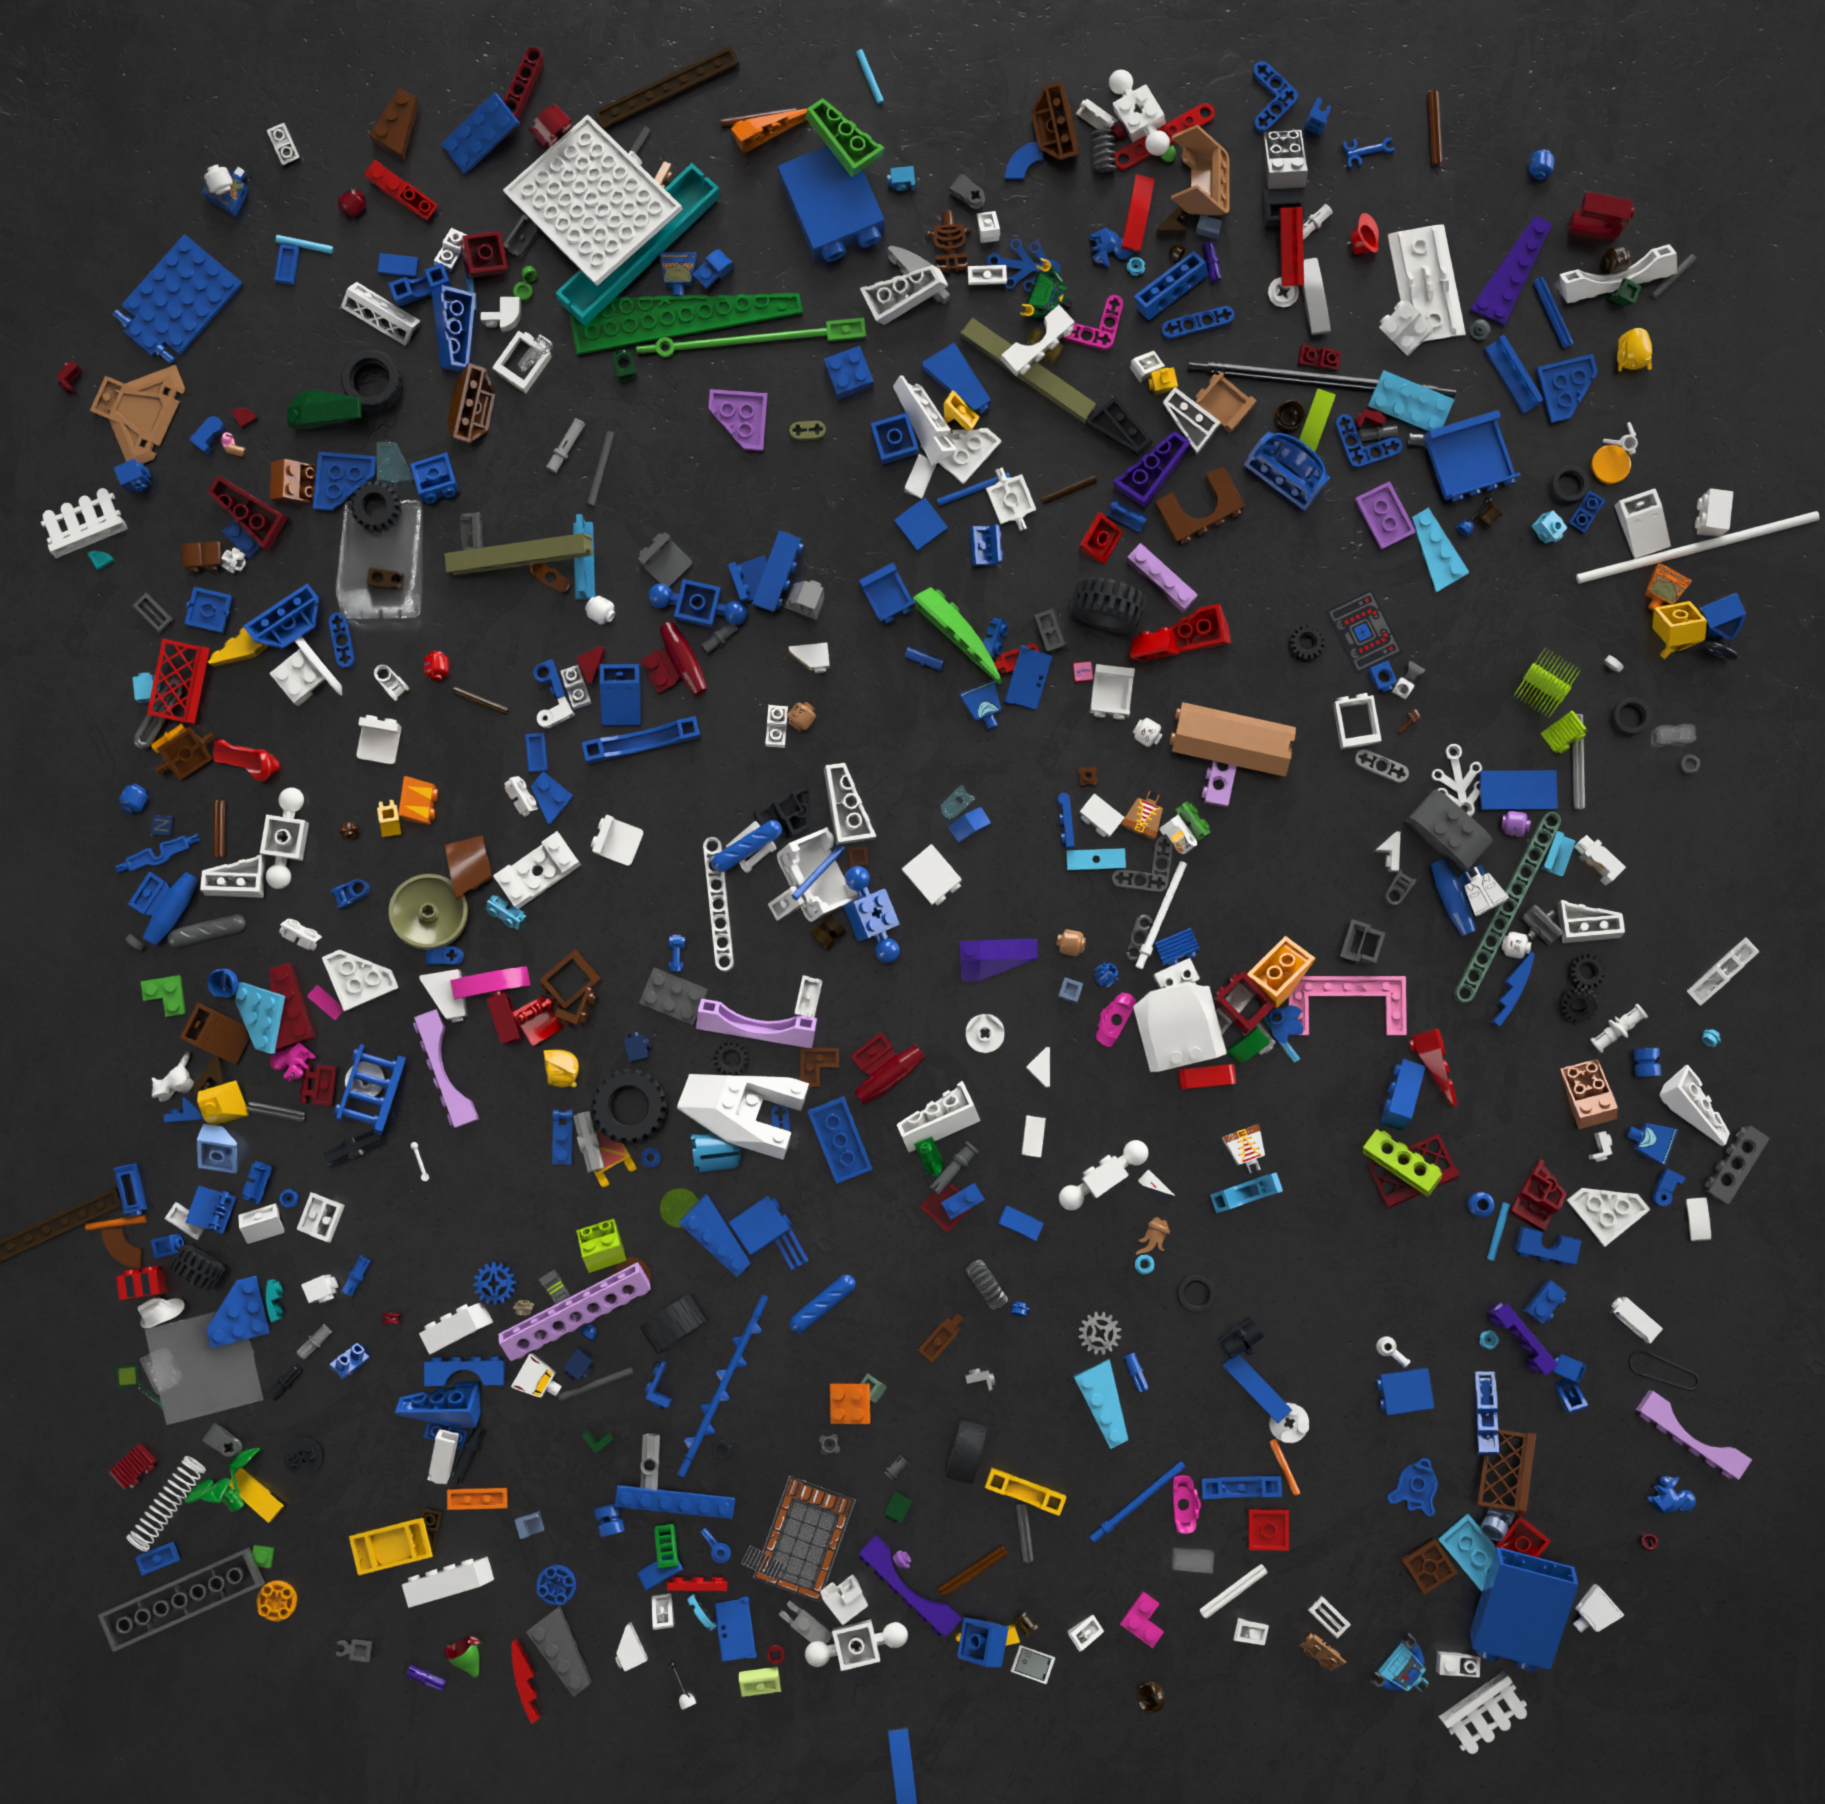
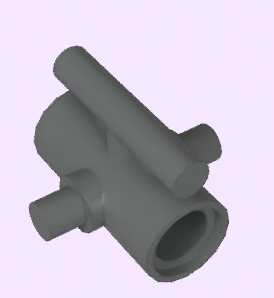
M1533 905L1523 914L1521 919L1530 927V932L1527 934L1528 940L1532 941L1535 937H1540L1549 946L1564 933L1553 922V918L1556 916L1555 911L1550 910L1546 914L1537 905Z

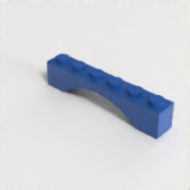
M696 716L635 733L598 738L581 743L587 764L700 739L701 735Z

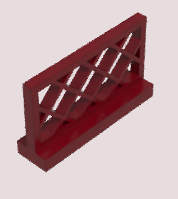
M1439 1134L1408 1147L1410 1152L1414 1149L1422 1151L1423 1158L1425 1153L1436 1156L1434 1165L1437 1164L1438 1158L1447 1160L1449 1168L1440 1171L1442 1179L1435 1188L1459 1178L1460 1174L1457 1168H1455ZM1437 1140L1440 1146L1438 1154L1427 1150L1430 1142ZM1377 1162L1367 1165L1384 1200L1386 1209H1390L1423 1194L1411 1185L1400 1184V1178L1398 1182L1387 1179L1389 1170L1386 1171L1385 1177L1376 1175L1374 1167L1380 1165ZM1385 1181L1396 1185L1393 1193L1386 1195L1383 1189Z

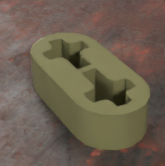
M802 421L793 423L789 431L792 439L796 441L820 440L826 434V427L821 421ZM815 426H819L820 429H823V431L819 432V435H816L814 431L809 430H814ZM796 427H800V430H807V432H801L800 436H797L793 431L796 430Z

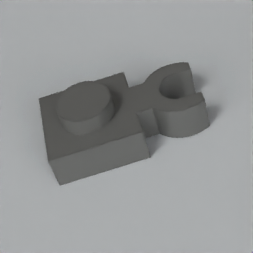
M352 1639L351 1644L345 1640L337 1642L338 1645H343L345 1648L343 1652L337 1651V1656L350 1654L349 1660L370 1662L373 1641Z

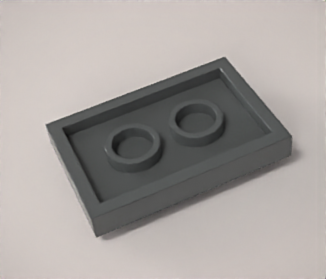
M654 967L639 1004L694 1026L701 999H705L708 989Z

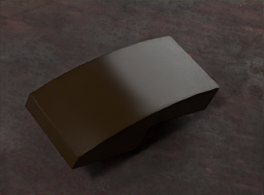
M422 1508L420 1518L424 1519L431 1551L435 1552L442 1512Z

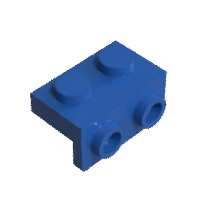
M999 525L970 527L972 565L994 566L1001 563L1003 552L1000 545L1001 531L999 530Z

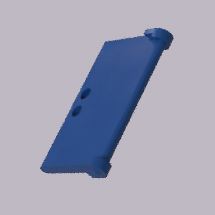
M1020 645V652L1004 702L1015 703L1037 710L1053 656Z
M745 1596L738 1600L714 1603L722 1662L757 1657L749 1597Z

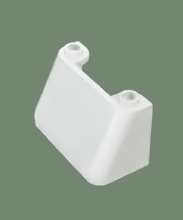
M828 828L793 841L777 853V860L790 887L796 886L798 889L832 853L830 849L833 847L834 836L829 832ZM835 860L801 896L805 903L800 907L805 917L810 922H813L842 908L843 905L859 899L857 891L850 889L846 885L845 878Z

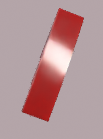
M1138 174L1135 176L1121 248L1136 252L1141 250L1154 178Z
M515 1639L511 1643L515 1681L522 1705L532 1724L540 1718L532 1702L538 1694L530 1681V1678L534 1677L536 1673L518 1639Z

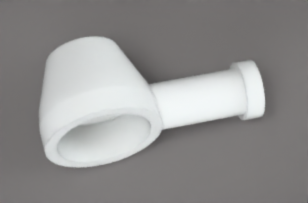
M1390 1337L1380 1338L1376 1344L1378 1353L1382 1356H1392L1405 1368L1410 1363V1360L1406 1359L1396 1350V1342ZM1386 1343L1391 1345V1349L1388 1351L1384 1349Z

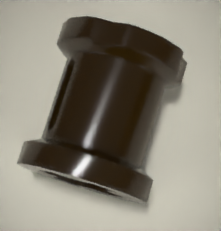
M1493 503L1488 505L1489 508L1482 515L1479 514L1477 516L1479 522L1489 529L1492 527V523L1503 515L1500 508Z
M1026 1610L1012 1622L1014 1625H1018L1024 1632L1025 1637L1032 1634L1039 1626L1037 1623L1034 1624L1027 1616Z

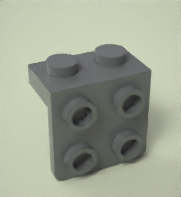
M664 532L662 535L658 534L652 540L653 544L649 548L645 547L639 553L638 561L659 583L670 587L692 565V560Z

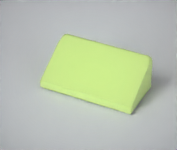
M778 1667L739 1672L742 1697L781 1692Z

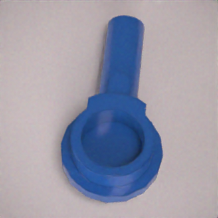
M706 1528L699 1532L711 1546V1556L715 1562L724 1563L730 1558L731 1550L729 1546L724 1543H718Z

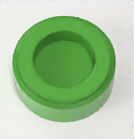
M519 282L515 285L513 293L515 297L520 298L521 302H527L533 296V289L529 283Z

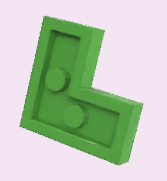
M180 975L141 981L143 1001L163 998L165 1017L186 1014Z

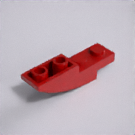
M376 160L373 161L364 174V177L378 186L382 192L426 221L438 207V204Z

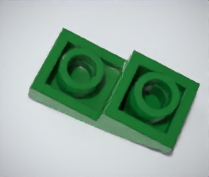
M1255 1026L1243 1039L1240 1037L1227 1052L1241 1065L1263 1049L1270 1042V1039Z

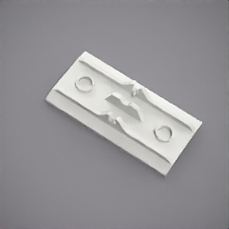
M1444 224L1388 234L1387 237L1400 301L1405 302L1408 300L1436 328L1423 342L1465 336L1466 333Z

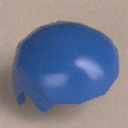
M230 969L214 970L208 976V989L214 997L229 998L237 992L239 985L237 975Z

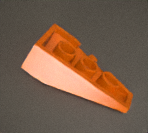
M807 108L747 119L744 122L742 120L738 121L731 128L732 136L744 154L805 121Z

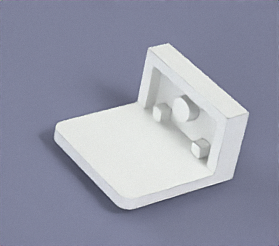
M366 715V718L360 717L359 726L362 729L357 757L363 760L394 764L402 727L393 719L385 718V721L377 720L378 717Z
M606 815L605 819L601 818L598 825L600 832L598 837L594 836L591 843L592 851L597 855L630 866L642 839L643 831Z

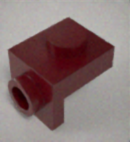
M73 361L64 364L61 367V371L56 375L60 380L58 385L65 392L70 390L74 394L76 391L69 383L82 370Z
M1365 408L1362 413H1358L1354 423L1357 424V431L1360 430L1363 421L1375 427H1382L1386 417L1382 416L1383 414L1380 411H1371Z

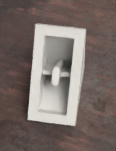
M1151 351L1131 360L1129 368L1141 383L1150 377L1151 372L1159 371L1165 365L1155 351Z
M1046 1047L1026 1067L1044 1087H1050V1047Z
M671 1593L652 1596L653 1630L672 1628L675 1625Z
M1091 1615L1067 1632L1080 1652L1104 1631L1095 1616Z

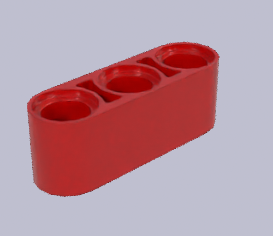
M1234 1064L1178 1070L1180 1090L1236 1084Z

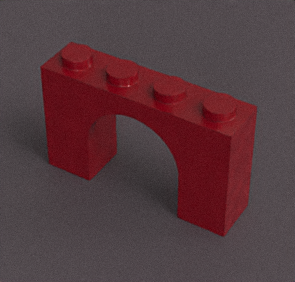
M1587 191L1583 197L1581 210L1575 209L1571 215L1568 233L1613 242L1616 237L1620 236L1621 231H1624L1625 225H1628L1629 220L1633 218L1635 208L1632 207L1633 201Z

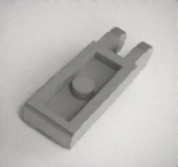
M791 1601L787 1603L788 1607L799 1614L795 1620L784 1611L779 1613L784 1620L791 1624V1627L811 1643L821 1641L827 1644L833 1636L830 1630Z

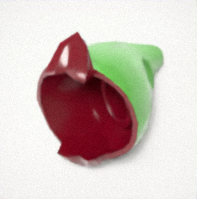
M469 1635L468 1638L461 1639L451 1646L447 1644L444 1658H448L451 1664L476 1678L479 1675V1652L477 1645L481 1641L477 1637Z

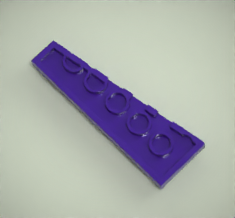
M1534 216L1470 308L1471 312L1504 327L1552 223Z

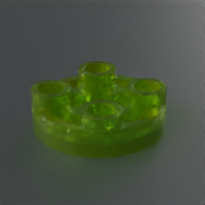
M679 1188L669 1191L663 1197L660 1204V1213L663 1220L672 1227L683 1228L678 1221L698 1199L691 1191Z

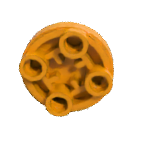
M1607 445L1600 448L1594 454L1590 464V469L1594 476L1607 485H1613L1622 481L1628 475L1631 467V461L1627 452L1616 445Z
M279 1580L264 1585L257 1595L258 1613L270 1621H282L288 1618L297 1606V1595L294 1588L290 1584Z

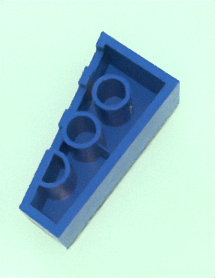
M440 285L431 289L440 366L442 369L460 372L469 363L476 293Z
M782 531L778 532L752 602L753 605L775 612L776 609L780 610L783 602L781 598L782 593L788 589L790 583L788 577L790 573L794 572L797 564L795 559L797 554H801L804 545L801 538Z
M704 1193L678 1223L734 1276L738 1277L750 1264V1261L708 1195Z

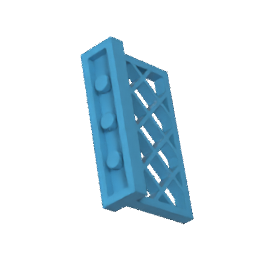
M576 514V523H573V533H586L593 536V556L574 558L575 599L590 600L592 597L595 598L593 522H585L582 514Z

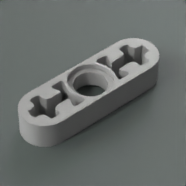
M1360 750L1354 757V762L1358 767L1393 782L1402 783L1409 776L1406 766L1371 751ZM1366 754V759L1370 761L1373 760V757L1376 758V760L1372 764V768L1369 767V765L1371 764L1370 762L1365 761L1362 764L1359 756ZM1379 761H1384L1387 765V769L1383 772L1376 768V764ZM1391 765L1394 766L1392 768V770L1394 771L1402 769V774H1404V777L1401 776L1400 778H1397V774L1394 772H1391L1390 775H1388L1387 773L1389 772Z

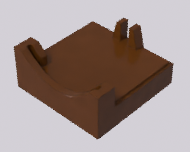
M1433 1539L1410 1555H1405L1401 1558V1561L1424 1595L1458 1574L1436 1539Z

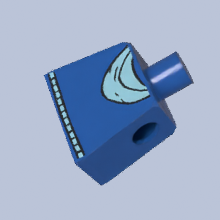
M994 680L960 693L961 701L975 722L984 720L987 729L998 726L994 715L1001 713V707Z
M1643 1123L1641 1130L1630 1127L1627 1138L1636 1141L1634 1150L1660 1165H1666L1678 1129Z

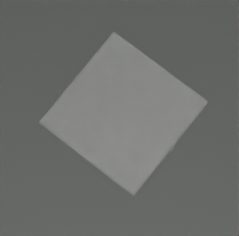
M217 1312L145 1329L155 1374L153 1378L157 1382L166 1425L264 1400L253 1357L254 1351L251 1348L249 1339L215 1348L210 1347L206 1329Z

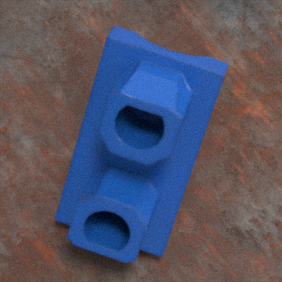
M356 1343L330 1363L329 1368L336 1371L340 1378L345 1379L348 1375L354 1374L357 1368L367 1362L369 1356L364 1352V1348Z

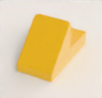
M953 390L944 402V420L948 423L955 419L968 432L973 429L979 416Z

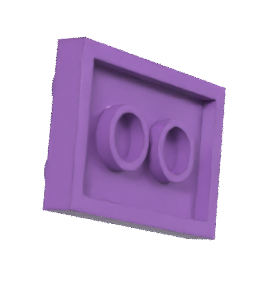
M1390 481L1355 498V502L1380 550L1416 533Z

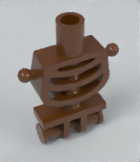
M943 211V225H936L934 233L926 232L927 237H934V247L939 251L947 253V255L936 256V263L946 262L945 265L936 264L937 268L942 273L947 272V274H950V270H955V273H958V271L968 272L967 262L958 263V261L967 260V253L955 254V251L965 246V234H971L972 229L967 228L964 230L963 224H954L953 211ZM949 262H954V266H949Z

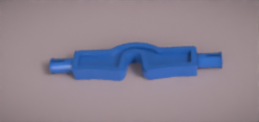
M196 834L188 838L181 836L160 843L161 855L159 857L155 856L151 848H146L126 858L125 863L115 866L116 871L119 874L128 869L133 872L148 865L159 866L165 864L173 855L189 850V845L200 842L199 835Z

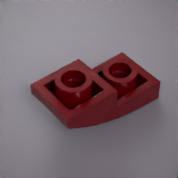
M1303 344L1300 346L1297 364L1337 371L1341 351L1325 347L1320 349Z

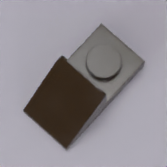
M1178 206L1157 227L1156 234L1158 236H1185L1187 229L1180 222H1183L1189 214Z
M214 1056L192 1086L197 1092L209 1089L213 1083L211 1081L212 1078L221 1085L226 1084L222 1058Z

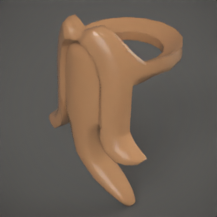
M1157 1217L1148 1222L1146 1235L1143 1239H1139V1241L1146 1242L1149 1239L1147 1247L1138 1250L1136 1255L1151 1251L1157 1242L1158 1248L1161 1251H1165L1162 1243L1166 1234L1171 1232L1166 1220L1161 1221Z

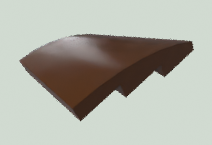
M483 835L445 845L456 900L461 899L462 894L470 889L475 890L479 885L492 878L491 865L486 854Z

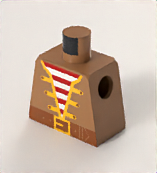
M1149 791L1145 800L1137 798L1120 826L1155 840L1163 810L1162 807L1156 805L1160 795Z

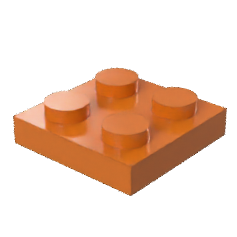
M830 1384L831 1424H870V1384Z

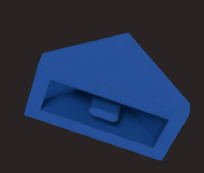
M979 807L963 815L948 826L957 843H960L990 825L991 822L982 807Z
M1569 1379L1555 1382V1387L1565 1413L1570 1414L1588 1408V1404L1576 1382Z

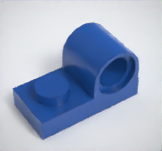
M553 659L536 665L533 671L536 680L540 684L552 683L553 685L550 686L553 697L557 696L558 699L563 696L566 697ZM541 670H548L547 677H539Z

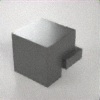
M1351 919L1340 957L1357 963L1361 961L1370 965L1375 964L1385 933L1370 928L1371 925Z

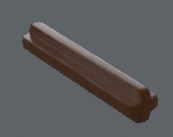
M215 800L213 802V856L217 858L225 856V802L223 800Z

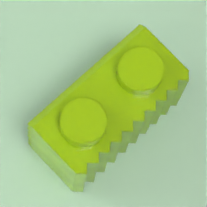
M1570 711L1540 734L1556 754L1558 752L1562 754L1570 748L1569 744L1573 741L1579 742L1582 740L1588 730L1577 715Z

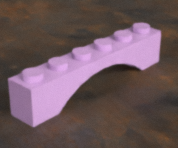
M701 999L696 1029L812 1049L817 1018L797 1015L780 1021H761L739 1015L721 1002Z
M435 1009L414 1017L416 1022L413 1025L416 1033L421 1034L422 1041H420L423 1052L427 1051L429 1056L427 1064L429 1069L434 1070L436 1075L433 1080L437 1089H441L442 1096H440L443 1106L448 1108L449 1114H447L450 1125L459 1128L479 1120L473 1101L464 1097L455 1089L444 1070L441 1046L446 1028L440 1011Z
M1649 1390L1636 1408L1640 1412L1639 1416L1647 1422L1651 1420L1656 1423L1655 1428L1664 1434L1669 1432L1673 1435L1672 1439L1680 1445L1684 1443L1689 1446L1688 1451L1697 1457L1702 1455L1706 1458L1705 1463L1713 1468L1717 1466L1722 1469L1721 1474L1730 1480L1732 1478L1739 1480L1752 1459L1736 1448L1711 1447L1695 1440L1678 1423L1670 1402L1654 1391Z

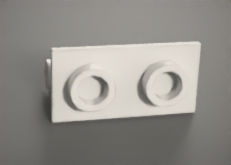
M1089 99L1083 100L1080 104V109L1076 112L1079 117L1097 130H1111L1112 126L1118 121Z
M519 776L511 777L509 781L504 783L506 786L504 789L511 800L518 797L514 805L520 815L522 814L525 817L530 814V811L538 810L536 800L529 794L525 782Z
M287 919L280 925L282 927L279 933L282 934V937L292 942H295L297 937L300 938L297 945L308 951H314L317 946L316 942L322 938L315 930L305 928L293 919Z

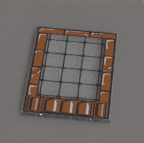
M789 1476L753 1578L796 1593L804 1598L807 1597L820 1602L822 1598L820 1591L827 1584L856 1499ZM764 1554H766V1556H765V1558H764V1560H763V1562H762V1564H761L759 1570L757 1571V1568H758V1566H759V1564H760V1562H761V1560H762ZM767 1556H770L769 1559H768V1561H767V1563H766V1565H765V1567H764V1569H763V1571H762V1573H761L760 1570H761V1568H762V1566H763V1564H764V1562H765ZM773 1558L766 1574H763L770 1559ZM774 1560H777L770 1575L767 1576ZM778 1561H779L780 1563H779V1565H778V1567H777V1569H776V1571H775L773 1577L771 1578V1575H772V1573H773V1571H774V1569H775V1567H776V1565H777V1563H778ZM783 1563V1566H782V1568H781V1570H780V1572H779V1574H778V1576H777V1578H776V1580H775L774 1578H775V1576H776V1574H777V1572H778V1570H779L781 1564Z

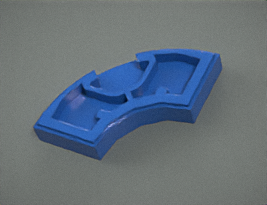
M1037 141L1026 144L1015 152L1007 165L1005 180H1024L1028 168L1034 163L1043 161V151L1039 149Z

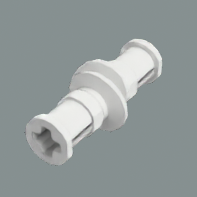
M1638 1004L1620 1019L1615 1016L1616 1022L1608 1020L1610 1027L1603 1030L1604 1032L1596 1038L1590 1039L1600 1053L1604 1052L1603 1049L1612 1042L1614 1043L1621 1035L1628 1038L1627 1031L1635 1027L1643 1018H1648L1645 1011Z

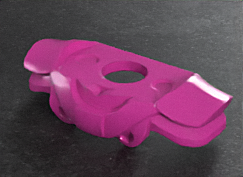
M1121 993L1117 995L1114 1001H1110L1109 1005L1101 1011L1100 1020L1097 1025L1099 1029L1096 1033V1039L1101 1044L1111 1047L1120 1035L1136 1002L1135 998L1130 994ZM1114 1014L1121 1016L1122 1022L1120 1025L1115 1026L1112 1024L1111 1018Z
M1179 1475L1173 1479L1174 1522L1177 1533L1187 1534L1192 1533L1196 1529V1519H1199L1201 1501L1197 1495V1489H1194L1193 1480L1189 1476ZM1186 1499L1188 1501V1508L1186 1510L1178 1508L1179 1500Z

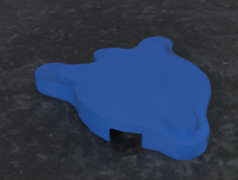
M1421 1458L1416 1463L1404 1468L1399 1475L1396 1489L1387 1495V1501L1391 1504H1396L1406 1500V1508L1408 1510L1421 1509L1425 1515L1433 1516L1435 1514L1433 1498L1437 1492L1438 1480L1431 1468V1461L1427 1458Z

